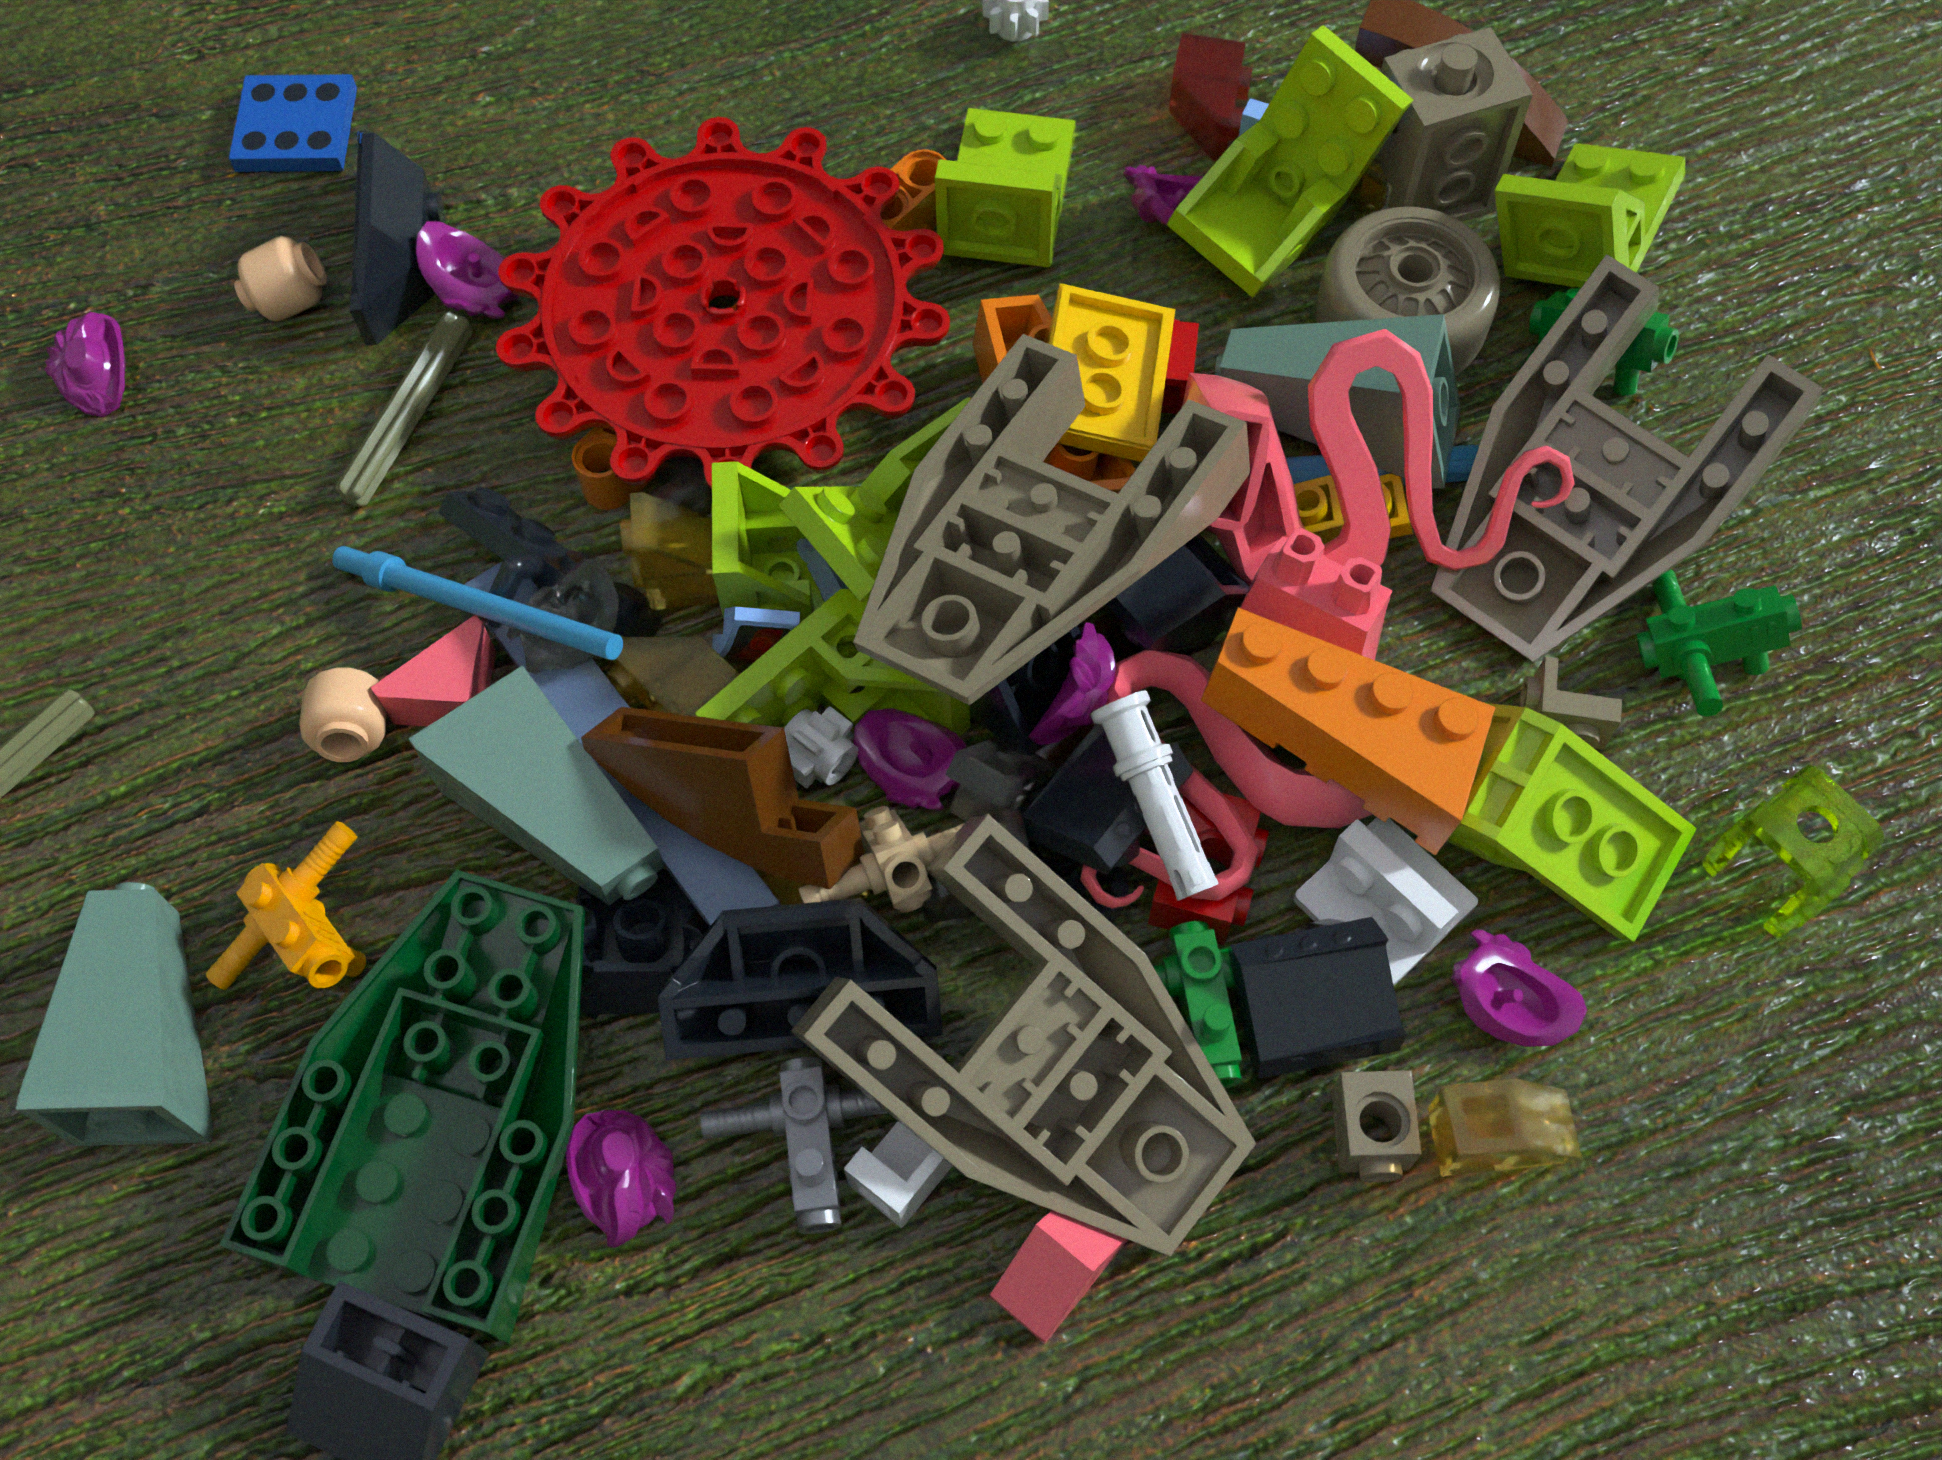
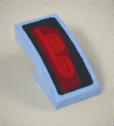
M746 607L725 608L723 634L713 635L711 659L754 663L799 625L800 612Z

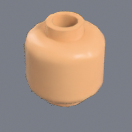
M280 236L245 252L238 261L239 279L235 281L234 286L240 301L250 312L258 310L271 321H284L319 303L323 294L322 285L326 284L327 276L319 257L306 242L298 244L292 238Z
M336 667L325 670L311 678L303 692L299 723L301 737L309 748L319 753L322 757L335 762L358 760L377 749L385 736L387 718L385 708L370 689L379 680L365 671L349 667Z

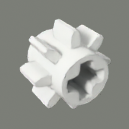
M983 0V16L989 18L990 33H998L1003 39L1018 42L1026 40L1031 35L1037 36L1039 34V21L1048 20L1049 0Z
M830 706L822 715L816 711L812 713L808 709L802 710L784 728L794 778L805 788H808L815 779L827 785L835 784L848 772L858 754V747L851 742L854 739V734L850 732L853 723Z

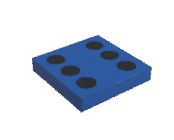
M352 74L245 75L229 155V161L234 171H343L357 86Z

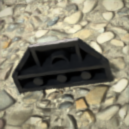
M364 130L357 133L358 152L350 313L365 345L368 346L379 344L435 295V291L427 283L419 268L416 254L417 235L427 221L445 223V211L442 196L439 191H431L424 169L374 132Z
M862 898L722 910L659 991L658 1003L666 1060L808 1047L791 1030L836 977L852 980L916 1037L943 1035L937 966Z

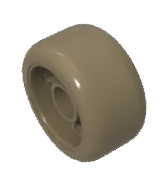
M1407 206L1379 210L1354 222L1333 244L1324 265L1317 295L1316 320L1317 323L1444 314L1454 372L1457 375L1475 359L1486 340L1500 296L1498 267L1491 250L1484 240L1468 225L1448 214L1428 208Z

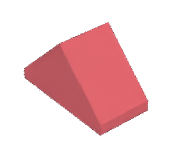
M474 615L370 687V689L386 710L387 716L393 724L429 726L490 686L497 652L483 622L477 615Z
M1051 1210L1035 1225L991 1292L990 1298L1046 1344L1128 1239Z

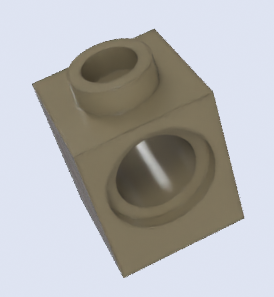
M1412 1071L1341 1072L1331 1090L1339 1173L1359 1172L1360 1180L1365 1182H1388L1402 1178V1171H1409L1421 1155ZM1363 1116L1381 1118L1389 1126L1392 1140L1389 1142L1371 1140L1363 1133L1359 1118Z

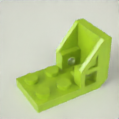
M1322 25L1310 35L1261 119L1229 146L1178 205L1167 226L1253 298L1309 249L1328 227L1414 99L1327 27Z
M968 108L957 161L939 159L935 174L937 234L943 240V255L1050 267L1052 265L1075 137L1076 120Z
M1575 143L1555 181L1503 174L1494 191L1505 276L1582 288L1606 254L1637 273L1686 174L1685 157Z
M967 397L892 449L861 486L794 487L778 505L860 602L868 601L914 470L971 400L970 397Z
M739 462L712 463V574L723 619L725 608L746 607L800 612V624L820 607L824 600L807 568L808 563L802 560L797 550L796 543L800 538L806 539V537L778 506L791 490Z
M850 589L838 590L695 712L697 717L785 728L796 714L805 709L810 710L812 713L814 711L817 712L818 706L821 704L826 709L829 706L852 722L853 726L850 731L854 734L855 726L868 711L893 708L939 723L955 732L959 737L970 728V705L856 650L854 639L868 601L860 602ZM858 685L866 686L861 692L850 693Z
M1486 703L1495 707L1462 821L1447 839V842L1493 864L1527 871L1615 937L1635 942L1697 828L1562 723L1527 707Z

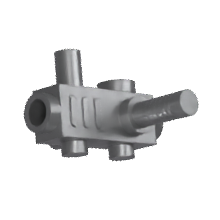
M801 1057L781 1064L780 1081L782 1093L770 1094L769 1102L708 1110L700 1113L704 1140L773 1130L774 1137L787 1136L788 1164L793 1192L792 1200L797 1216L798 1230L803 1234H817L833 1231L841 1227V1198L837 1184L839 1182L835 1167L837 1165L833 1150L831 1128L844 1127L843 1119L887 1112L859 1089L840 1091L839 1085L826 1086L822 1060L815 1057Z

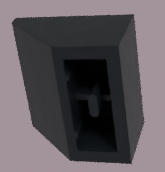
M1199 533L1105 605L1122 621L1120 627L1123 634L1133 644L1142 649L1150 651L1209 647L1234 618L1237 609L1240 608L1249 586Z
M338 1281L301 1350L286 1433L343 1460H436L489 1352L463 1335L342 1281Z

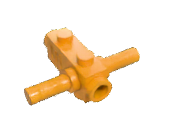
M336 821L295 869L287 867L283 872L276 864L261 863L247 874L244 884L236 892L249 911L243 919L246 927L205 973L207 979L220 989L227 990L268 942L271 943L289 971L307 978L309 983L316 988L333 986L344 975L356 977L362 973L366 965V956L362 952L346 945L325 916L324 904L315 899L320 892L317 884L358 838L349 827Z

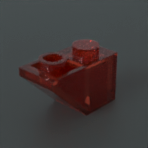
M1181 33L1172 77L1169 113L1214 162H1217L1227 150L1228 142L1235 141L1239 137L1242 113L1245 108L1235 106L1237 99L1245 101L1248 99L1253 67L1243 66L1246 42Z

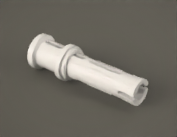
M1144 690L1111 702L1093 711L1090 715L1095 724H1102L1117 759V763L1113 766L1116 777L1120 776L1122 782L1129 781L1160 858L1166 867L1178 901L1219 883L1206 859L1196 830L1174 783V778L1168 766L1173 761L1170 756L1173 752L1169 744H1163L1160 741L1146 707L1151 699L1148 692Z

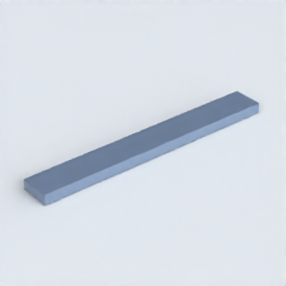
M502 562L463 585L489 593ZM531 579L522 580L513 601L558 615ZM504 624L499 628L486 625L516 667L519 668L523 665L581 744V737L618 708L629 707L587 652ZM593 759L658 846L663 865L709 927L722 910L780 905L779 901L753 867L707 846L668 822L631 794Z

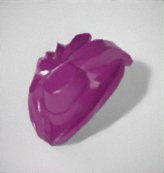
M1138 165L1136 168L1126 167L1123 172L1126 180L1135 188V192L1131 196V203L1141 219L1147 223L1159 220L1160 223L1166 226L1178 205L1203 178L1201 176L1158 174L1154 167L1147 168L1145 165Z
M427 221L417 235L416 245L419 268L427 283L439 296L441 302L446 307L453 308L455 311L464 309L469 316L481 313L490 319L504 318L505 313L499 306L520 297L514 295L503 286L499 279L498 268L505 258L477 238L443 222Z
M89 312L83 316L71 319L66 330L58 331L55 334V346L46 348L49 358L45 361L47 365L44 368L47 376H51L60 393L71 405L85 414L105 417L120 407L125 388L126 363L120 326L117 320L101 313Z
M1086 622L1084 624L1081 637L1075 640L1072 646L1074 656L1069 662L1070 670L1065 681L1062 682L1060 691L1028 736L1035 744L1058 743L1078 730L1080 726L1093 724L1094 722L1090 714L1105 706L1107 702V690L1114 682L1116 662L1110 644L1102 634L1096 633L1095 627L1091 623Z
M893 708L871 710L867 712L854 728V745L858 747L857 756L863 769L885 792L886 801L897 803L900 806L904 804L911 810L916 809L918 806L933 811L943 810L944 806L939 801V798L942 795H946L949 791H957L964 787L975 765L974 757L968 755L965 742L955 732L939 723L913 713Z
M1474 930L1470 933V936L1477 942L1478 947L1469 951L1466 959L1454 963L1451 981L1460 993L1466 1014L1478 1028L1499 1040L1524 1047L1556 1045L1578 1032L1587 1012V1007L1582 995L1574 987L1555 974L1534 964L1531 960L1530 950L1522 943L1512 942L1506 935H1492L1484 930Z
M603 1110L587 1114L573 1125L566 1148L568 1177L575 1200L585 1216L607 1235V1246L616 1248L626 1243L636 1235L640 1228L649 1224L656 1215H660L666 1224L671 1223L675 1213L673 1197L676 1193V1181L673 1176V1154L660 1141L651 1125L641 1116L622 1110Z

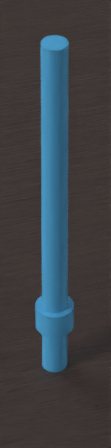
M340 546L333 554L332 561L335 568L362 577L368 586L386 592H394L399 589L609 660H615L622 652L623 640L620 635L408 567L400 557L382 551H374L368 554L347 546Z

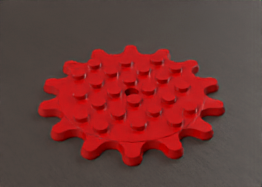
M714 117L700 125L697 131V143L688 155L671 159L656 153L646 140L636 137L625 138L617 142L611 149L610 158L617 172V178L609 189L601 193L590 194L568 185H558L551 187L541 196L539 206L543 216L560 230L561 235L555 246L545 252L536 254L515 253L509 255L501 262L498 268V276L502 285L514 295L537 301L539 308L537 315L532 321L523 326L510 329L499 337L496 343V353L500 361L513 371L549 370L558 375L559 379L556 389L538 405L535 412L536 423L540 430L551 438L566 440L592 427H605L615 431L617 443L610 457V465L615 476L628 485H642L649 481L657 468L666 460L677 456H686L699 459L702 462L706 483L712 489V463L739 462L751 469L752 462L759 455L774 450H783L795 454L812 472L817 474L829 473L837 467L844 454V444L836 430V422L850 412L864 410L888 419H898L907 414L915 401V389L912 383L906 377L896 372L890 360L896 352L903 348L938 345L949 331L950 316L946 309L938 304L913 298L906 288L908 280L916 275L932 270L938 264L944 252L943 240L939 234L929 229L896 231L887 227L881 219V214L894 202L900 188L898 176L894 171L880 166L870 167L857 176L848 179H838L830 176L822 167V160L827 150L826 138L815 128H797L788 134L782 145L776 150L768 153H756L749 151L743 146L740 141L738 126L734 121L725 117ZM720 295L734 296L739 299L736 303L737 309L735 311L731 307L718 309L714 307L708 308V305L715 297Z

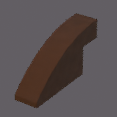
M1371 0L1359 27L1354 51L1371 65L1382 68L1384 57L1394 55L1402 50L1419 48L1447 40L1458 34H1468L1474 31L1452 18L1413 0ZM1511 58L1533 94L1512 156L1552 167L1568 119L1542 86Z
M620 707L581 737L584 750L636 798L668 822L702 843L748 866L787 880L830 890L860 860V856L865 855L856 807L799 799L785 730L782 727Z

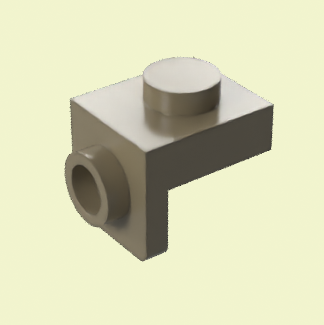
M1544 657L1535 676L1525 677L1521 688L1519 706L1527 707L1562 723L1594 749L1604 750L1621 723L1622 699L1557 690L1558 658Z

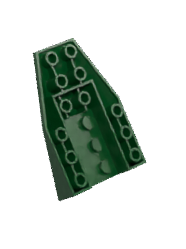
M456 870L310 1040L220 1246L251 1261L331 1287H336L338 1281H342L409 1312L509 1344L574 1124L585 921L584 908L566 901Z

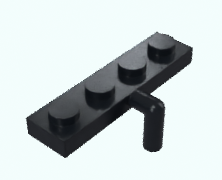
M478 487L475 491L447 492L438 513L504 560L489 593L514 600L522 580L531 579L600 629L620 635L623 642L654 638L664 617L645 604L647 599L639 590L627 584L614 582L599 572L600 565L596 560L584 553L568 550L554 540L555 533L549 527L538 521L522 518L509 508L510 501L500 493L483 487ZM478 616L486 625L496 628L502 626L501 623Z

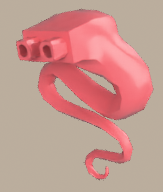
M1382 329L1334 343L1308 384L1310 428L1334 480L1344 521L1340 535L1324 544L1325 548L1322 556L1342 566L1346 564L1349 558L1362 557L1380 566L1384 562L1388 551L1391 522L1378 469L1351 413L1348 393L1356 375L1375 366L1393 373L1402 394L1404 474L1408 515L1427 562L1453 571L1490 563L1505 544L1522 479L1534 467L1547 462L1559 468L1562 483L1559 493L1545 501H1533L1531 503L1532 507L1549 508L1561 503L1569 497L1575 484L1568 456L1547 445L1525 451L1506 469L1482 537L1476 545L1457 551L1442 545L1433 515L1431 478L1433 389L1420 353L1387 329ZM1189 373L1182 407L1189 399L1247 422L1250 474L1218 519L1206 527V529L1217 536L1236 573L1250 587L1257 570L1282 536L1289 538L1296 528L1301 527L1305 529L1299 514L1292 476L1268 398L1264 393L1248 384L1226 377Z
M1301 527L1296 528L1289 538L1282 536L1257 570L1240 608L1375 660L1386 609L1393 591L1380 584L1382 576L1381 566L1362 557L1349 558L1346 564L1342 566L1322 556L1325 546L1321 541V537ZM1144 649L1116 663L1114 682L1107 690L1108 699L1105 705L1149 686L1170 691L1188 709L1218 765L1244 797L1265 815L1285 826L1337 829L1349 825L1357 819L1361 820L1373 815L1362 808L1365 803L1363 799L1330 778L1326 784L1306 771L1305 768L1296 769L1280 762L1261 740L1200 701L1211 673L1191 656L1163 650L1147 651ZM1191 765L1193 773L1180 792L1216 825L1234 851V856L1230 868L1215 876L1219 884L1193 894L1190 897L1219 901L1250 881L1259 851L1235 806ZM1140 847L1139 855L1129 864L1172 886L1160 856ZM1083 864L1080 881L1098 904L1112 909L1127 906L1136 901L1144 890L1143 886H1138L1133 893L1125 897H1114L1104 892L1096 879L1097 870Z

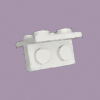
M1378 817L1368 826H1365L1357 819L1343 831L1337 839L1330 860L1304 883L1294 896V902L1314 921L1331 918L1347 922L1373 917L1389 939L1386 949L1394 986L1463 921L1478 904V899L1420 845L1415 843L1390 818L1384 822Z

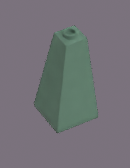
M1444 314L1231 329L1224 354L1217 356L1215 374L1248 384L1262 391L1268 398L1277 430L1316 445L1318 444L1309 423L1308 384L1334 343L1387 329L1418 351L1433 389L1432 489L1445 487L1461 406ZM1375 366L1356 375L1348 392L1351 413L1377 468L1405 478L1402 394L1393 373Z
M523 665L409 738L434 784L442 794L607 905L612 904L620 897L630 900L639 896L655 883L658 878L656 873L664 868L658 846L590 755L584 750L582 744Z
M125 882L117 884L114 890L87 892L18 1095L17 1111L74 1146L212 1142L213 1122L179 912L154 887L147 884Z

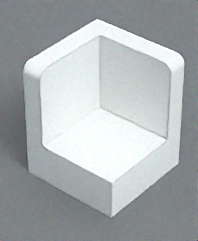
M897 1122L872 1153L861 1147L845 1166L844 1171L850 1187L900 1228H903L952 1165L900 1122Z

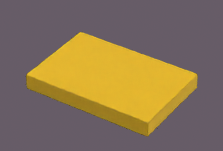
M1062 283L1059 284L1048 344L1077 355L1086 406L1057 442L1058 444L1139 462L1144 460L1157 442L1175 309Z

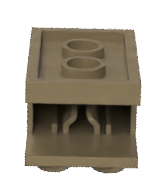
M1489 27L1468 34H1458L1447 40L1415 49L1402 50L1394 55L1384 57L1381 73L1414 99L1374 158L1378 161L1393 188L1388 208L1405 206L1428 208L1448 214L1461 222L1493 213L1496 206L1494 190L1502 175L1507 173L1533 95L1493 29Z

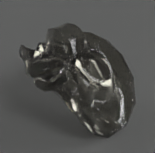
M584 558L554 587H543L533 593L530 601L525 605L612 632L617 623L619 598L612 577L596 560ZM509 627L506 635L510 640L520 637L525 652L527 671L536 675L545 670L573 669L588 662L594 656V654L513 627Z

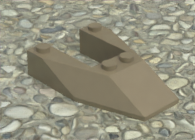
M1607 254L1493 405L1446 546L1459 551L1476 545L1485 532L1506 469L1525 451L1547 445L1570 458L1575 484L1569 497L1549 508L1532 507L1531 503L1533 501H1545L1559 493L1562 483L1559 468L1547 462L1534 467L1522 479L1505 544L1492 561L1488 564L1459 571L1439 566L1431 588V593L1532 663L1701 549L1786 447L1815 409L1824 389L1767 354L1688 458L1592 396L1657 310L1659 286Z
M1022 334L914 470L854 639L856 650L968 705L972 704L1218 519L1250 474L1247 422L1188 399L1117 494L1043 462L1086 405L1077 355Z
M989 814L971 817L953 836L926 871L1031 962L1036 969L955 1069L850 979L836 977L791 1032L963 1175L1171 1256L1256 1145V1142L1147 955Z

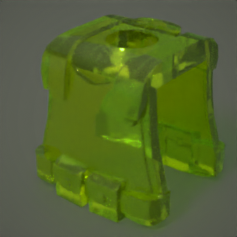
M1807 765L1800 769L1782 785L1783 790L1778 792L1769 801H1762L1731 828H1728L1702 860V866L1714 878L1758 840H1761L1805 882V885L1763 925L1770 934L1779 938L1786 936L1796 926H1803L1811 918L1816 917L1832 900L1838 898L1842 894L1841 892L1851 883L1850 879L1862 869L1864 860L1874 853L1885 840V834L1878 822L1833 779L1812 765ZM1816 812L1824 816L1833 828L1832 841L1815 843L1805 838L1797 826L1798 814Z

